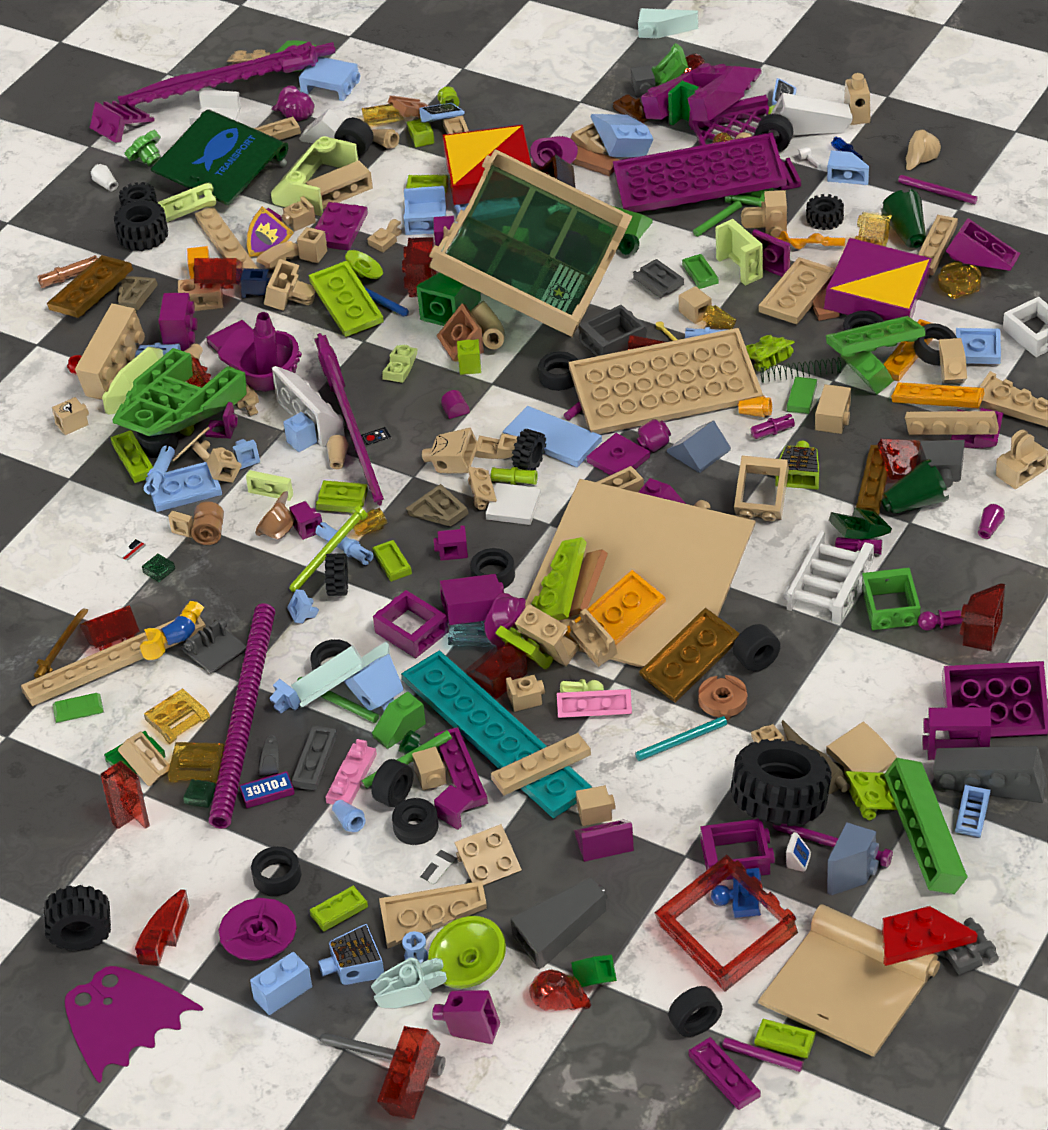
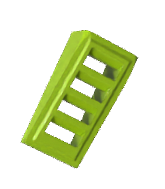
M421 119L406 122L415 147L435 144L434 133L428 122L423 123Z

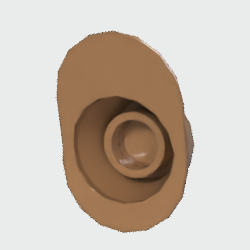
M287 491L281 494L274 506L261 519L255 531L257 536L265 534L279 540L290 531L294 519L291 512L285 506L288 498Z

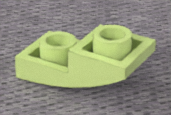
M397 345L390 354V363L382 372L383 380L403 383L413 366L417 355V348H412L408 345Z

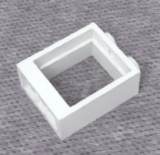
M1040 297L1005 312L1003 320V330L1035 357L1048 352V328L1036 334L1024 322L1037 316L1048 325V304Z

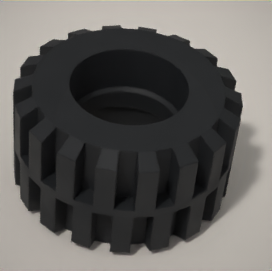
M136 200L129 202L125 206H121L115 213L114 223L119 244L126 249H131L132 251L150 250L153 247H158L168 237V226L164 208L159 203H155V201Z
M83 885L66 886L65 889L60 888L56 890V893H51L44 903L46 938L49 939L52 945L56 944L57 948H66L68 951H82L83 949H91L95 945L102 944L103 940H106L109 937V933H111L110 902L106 894H103L99 889L94 890V887H83Z

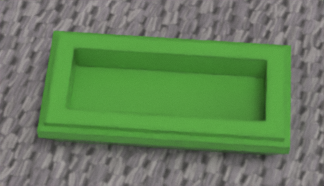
M99 693L78 696L53 703L56 723L104 713Z

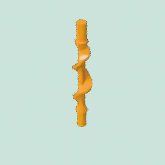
M781 231L779 237H775L790 243L796 249H802L807 243L822 244L824 246H845V238L823 237L819 233H814L808 238H789L786 231Z

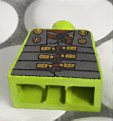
M799 441L796 443V446H785L779 459L788 460L789 471L786 487L819 490L817 449L810 447L806 441ZM775 476V486H778L779 476Z

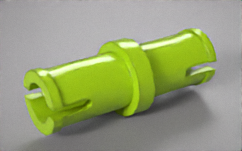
M492 467L490 478L492 482H509L511 485H517V483L536 485L538 472L537 470H518L517 467H512L511 469Z

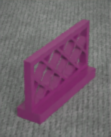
M765 94L738 100L710 121H693L690 110L689 126L691 130H694L700 146L706 145L705 141L707 138L716 141L715 143L729 141L724 139L726 134L736 138L739 133L746 130L754 133L753 136H755L756 128L750 126L752 121L760 122L761 118L756 116L768 115V98ZM748 119L746 123L737 120ZM723 123H729L726 128L718 125ZM733 125L742 128L739 133L731 130ZM704 127H710L707 132L699 129ZM715 129L723 133L719 137L711 134L712 131Z

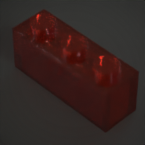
M404 1026L377 1100L391 1116L414 1119L441 1045L428 1029Z

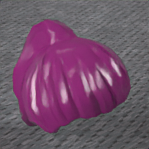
M287 86L282 89L276 105L271 109L273 111H280L287 118L294 117L296 121H301L312 116L315 106L308 94L300 92L295 86Z

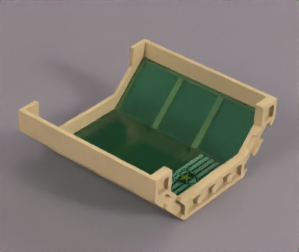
M495 149L491 157L486 156L482 165L485 168L483 175L465 211L460 210L456 218L458 223L453 222L448 233L450 237L446 235L439 246L435 245L429 256L433 258L430 268L573 338L633 216Z

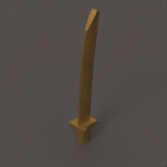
M81 609L47 658L45 660L38 659L36 663L39 667L34 674L35 678L53 671L50 665L81 620L88 613V609Z

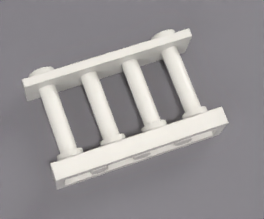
M820 531L817 538L812 539L809 553L791 586L788 585L785 590L784 599L787 600V610L792 611L797 600L829 608V611L832 612V622L842 624L862 585V573L868 572L873 563L874 544L865 542L861 551L853 552L826 545L825 532ZM823 553L854 561V564L847 568L820 561L819 558ZM813 569L844 576L846 580L845 582L836 583L810 575ZM806 584L836 592L838 595L836 598L828 599L802 592Z

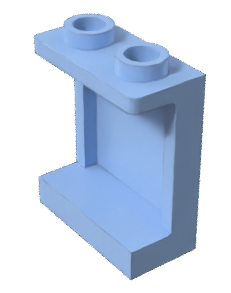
M318 57L316 65L313 67L311 65L307 66L299 76L301 92L309 94L313 87L334 90L338 92L339 100L341 101L345 100L354 86L360 81L358 64L325 57Z
M444 186L404 189L405 234L434 233V217L446 216Z

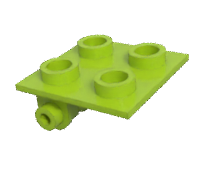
M766 335L761 337L759 342L745 346L750 359L756 362L754 364L755 370L759 372L761 367L764 368L765 366L769 369L770 365L775 366L776 363L779 364L781 361L790 358L794 353L790 345L795 342L784 337L777 338L772 337V335Z
M845 771V775L848 778L847 782L850 784L848 791L856 806L859 807L863 818H867V820L874 819L878 809L897 810L884 776L885 773Z

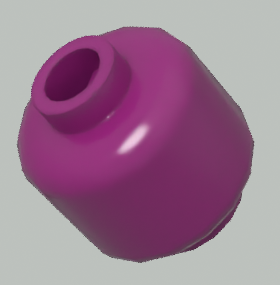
M652 419L638 429L639 437L636 440L641 447L647 448L650 452L654 453L669 443L671 432L663 420L659 422L656 419Z

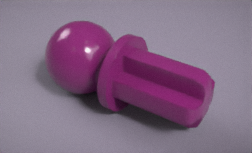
M938 610V615L925 611L918 617V625L923 630H932L938 624L940 629H943L944 626L963 623V615L960 610L946 612Z

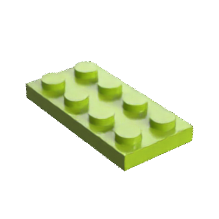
M347 261L309 275L311 285L345 337L384 322L383 315Z

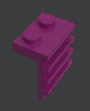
M105 101L103 105L95 102L90 128L117 143L122 140L125 124L154 122L155 118L149 117L148 113L135 106L130 107L128 104L120 105L117 101H112V104Z

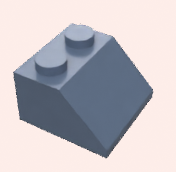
M846 823L828 859L827 894L834 895L867 883L870 875H875L879 863L875 859L879 849V843H876V831Z

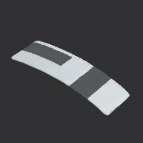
M446 845L429 861L419 874V877L435 884L447 868L457 859L456 852L458 850L450 845Z

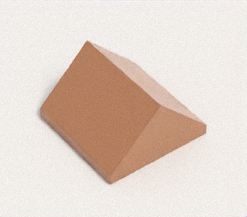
M462 303L436 335L451 359L455 362L458 361L457 341L479 339L480 354L484 353L482 329L466 305Z

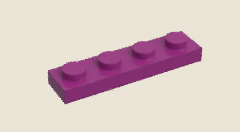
M458 727L449 729L448 731L452 739L439 746L438 749L454 787L472 797L473 803L466 810L488 804L487 795ZM442 731V732H439V733H435V734H434V737L440 735L441 733H443V732H445V731Z

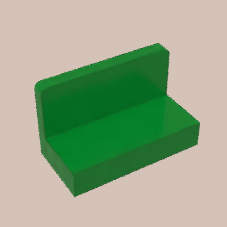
M681 81L669 91L670 125L674 126L680 119L689 121L690 106L688 98L699 89L698 86Z

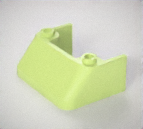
M327 136L320 137L297 160L272 190V202L275 205L287 207L299 202L300 197L304 196L314 206L315 215L322 216L323 207L320 188L306 185V182L321 164L341 168L358 161L356 144Z

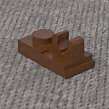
M627 94L613 102V109L622 115H629L641 123L650 120L646 119L644 107L639 98L635 99Z

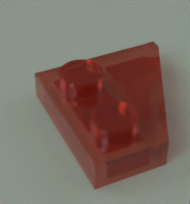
M880 439L877 445L889 479H902L916 466L920 441Z

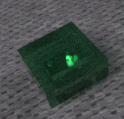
M158 553L142 565L143 573L158 582L175 570L174 562Z
M191 779L183 797L184 803L208 808L214 796L216 784Z

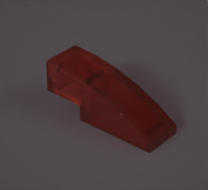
M181 889L170 897L148 921L135 946L139 964L159 966L165 947H176L189 909L186 890Z

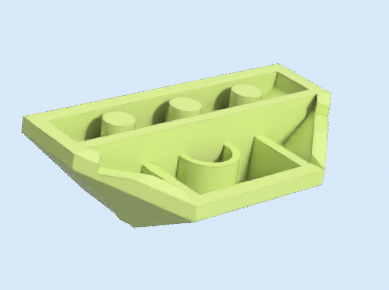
M147 347L118 372L110 384L108 392L105 391L102 396L106 414H116L121 403L124 404L128 390L131 391L133 381L164 356L162 349Z

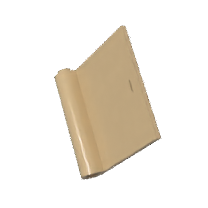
M821 904L813 915L810 932L760 997L758 1004L874 1057L930 976L934 977L937 974L940 962L937 961L938 956L933 953L885 966L883 964L882 930Z

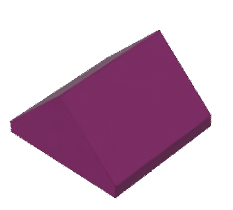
M625 819L574 830L584 862L634 851L632 822Z

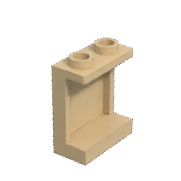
M530 604L526 606L515 622L525 641L528 638L532 639L541 646L539 648L541 653H547L552 656L553 660L567 667L580 648L577 643L564 636L568 630L565 624Z

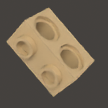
M220 276L178 280V293H189L190 301H194L195 311L223 308V291Z

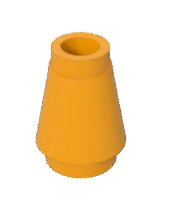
M764 395L740 400L738 403L739 413L766 418L767 415L772 414V399L770 397L766 398Z

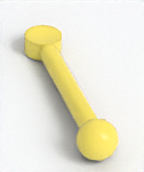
M656 322L657 330H662L672 341L677 340L664 327L663 322Z

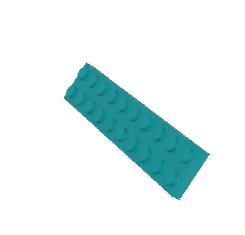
M440 650L401 673L403 682L454 728L458 727L460 734L497 768L501 769L548 747ZM567 766L520 789L554 819L577 804L576 791L592 788V786L570 766Z

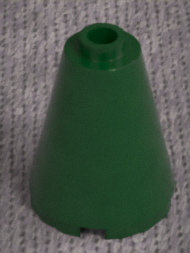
M909 189V192L903 193L902 190L890 194L882 202L884 205L881 208L883 217L907 247H921L926 239L922 199L919 193Z
M930 459L921 462L883 493L884 498L881 499V502L887 512L891 511L893 514L949 500V495L944 496L943 491L947 490L944 480L936 466L930 467L929 463L932 462Z

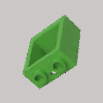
M910 568L862 573V593L872 630L918 625L921 608ZM905 592L909 607L876 610L872 595Z

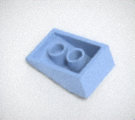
M591 114L590 117L610 157H640L647 155L653 141L647 125L629 115Z

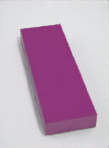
M711 1037L688 1050L689 1057L738 1110L761 1097V1091Z

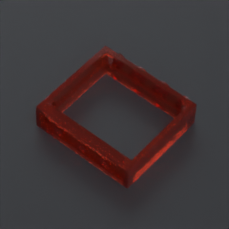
M725 855L654 912L659 926L724 992L798 933L795 924L797 919L788 908L784 910L772 892L767 894L763 890L761 882L755 876L750 877L746 873L747 871L739 860L734 862L728 855ZM732 875L779 923L723 967L676 918L728 876Z

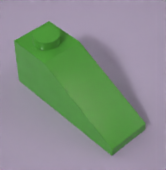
M856 352V355L850 357L840 355L876 395L894 382L886 367L871 352Z

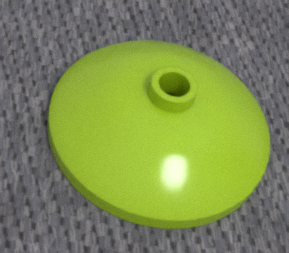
M480 916L462 917L450 922L437 933L430 945L428 960L434 958L442 960L444 967L440 971H444L447 977L446 982L443 983L444 985L452 988L473 987L489 979L502 964L506 952L505 938L500 928L487 918Z

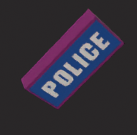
M287 771L239 785L246 808L295 794Z

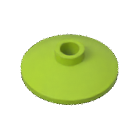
M350 250L346 253L345 259L357 276L379 279L383 275L381 266L367 254L356 250Z

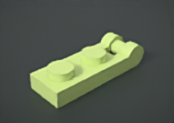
M205 183L158 203L164 208L166 221L169 222L204 207H212L217 204V201L212 194L214 191L212 184Z

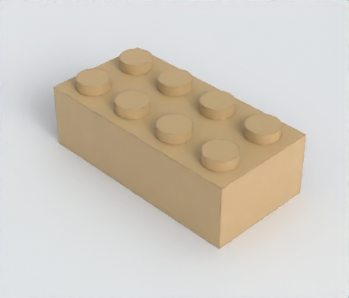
M111 304L75 368L85 396L103 400V394L105 391L108 392L110 384L118 372L135 358L136 351L145 338L135 308Z

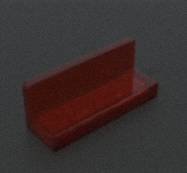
M119 761L100 774L112 824L119 829L135 819L146 829L150 826L139 777L122 761Z

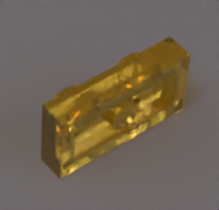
M393 104L361 108L363 120L368 125L374 126L381 123L404 120V116L399 114V110L394 108Z

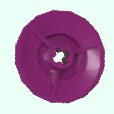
M255 898L245 900L232 907L222 918L219 927L220 942L228 953L239 959L258 961L272 958L284 951L293 941L297 930L295 915L287 905L275 899Z

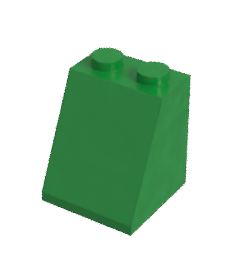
M442 273L432 276L417 286L420 320L441 326L448 322L462 303L471 311L481 301L480 292Z

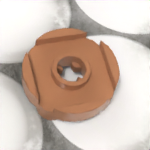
M725 675V678L717 679V676L706 679L699 687V707L709 715L717 718L724 716L726 720H729L732 716L740 713L747 705L748 694L746 686L740 679L734 676ZM718 695H727V697L719 698Z

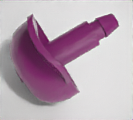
M260 312L257 315L254 329H236L218 351V358L236 370L245 372L246 383L249 387L264 392L275 390L272 367L277 366L295 373L300 361L299 358L302 356L294 336L287 332L275 331V327L267 312Z

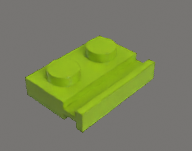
M323 480L318 501H316L317 510L352 513V509L355 506H360L361 508L364 506L368 486L361 483Z

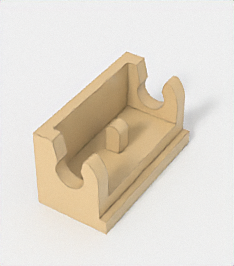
M585 608L580 612L581 620L578 623H575L573 619L570 621L571 632L569 634L599 667L618 653L614 639Z

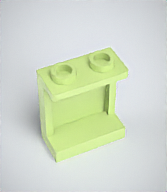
M734 219L716 226V259L718 261L726 258L733 260L740 267V281L745 286L763 278V244Z

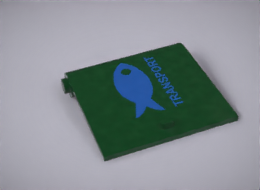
M207 109L201 113L200 117L151 168V172L189 189L205 183H211L214 190L212 194L215 196L216 201L229 206L272 158L282 161L286 157L289 147L288 143Z

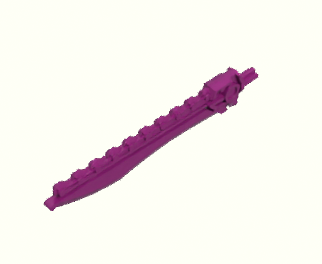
M311 42L299 46L292 45L284 51L246 62L175 76L143 87L130 94L118 96V101L120 105L128 104L130 107H134L139 103H151L155 99H167L171 95H183L185 92L192 90L200 91L202 88L216 87L218 84L225 82L230 84L234 80L242 78L247 80L254 75L263 76L271 71H283L285 73L297 71L309 65L315 66L316 62H318V57L335 54L336 50L333 42L318 46L312 45Z
M319 333L317 334L318 337L314 338L318 349L317 355L324 376L327 378L330 390L335 392L338 404L341 407L342 415L345 418L346 426L350 432L351 440L354 443L355 451L358 454L359 462L363 468L374 503L377 502L380 506L384 498L344 391L346 386L337 356L330 346L327 336H322Z

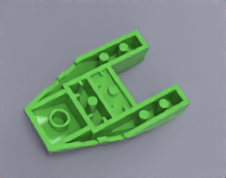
M172 348L133 381V387L131 391L128 390L124 404L121 403L112 419L113 423L148 436L181 431L225 410L228 402H233V405L240 401L247 394L245 372L227 366L200 388L186 383L193 376L191 354Z

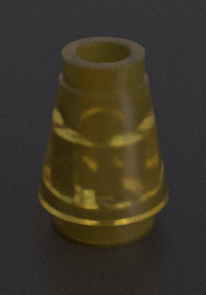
M709 305L702 319L709 326L729 330L733 329L736 323V318L716 305Z
M372 508L367 512L368 517L364 521L360 520L353 527L358 537L384 529L383 526L388 524L380 508L375 510Z

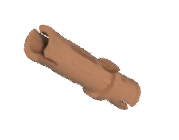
M94 255L65 267H56L51 272L38 275L37 278L41 288L58 282L61 284L71 277L78 276L97 259V256Z

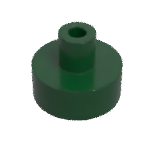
M624 234L618 246L619 251L624 255H634L640 246L639 239L633 234Z
M409 730L400 743L399 752L405 755L421 746L422 744L419 743L420 735Z

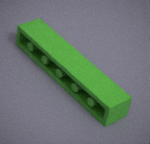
M896 757L884 776L928 890L955 894L968 876L922 762Z

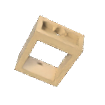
M741 456L734 503L736 515L746 519L759 517L765 521L782 520L789 471L788 460ZM747 473L779 476L775 506L742 502Z

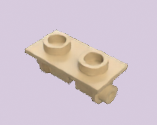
M468 466V483L471 486L472 493L475 494L474 505L479 510H484L489 501H497L489 471L483 468Z

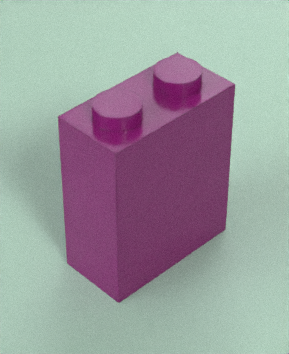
M496 574L440 581L441 604L445 615H447L449 625L485 621L496 596L504 593L503 583L498 582Z

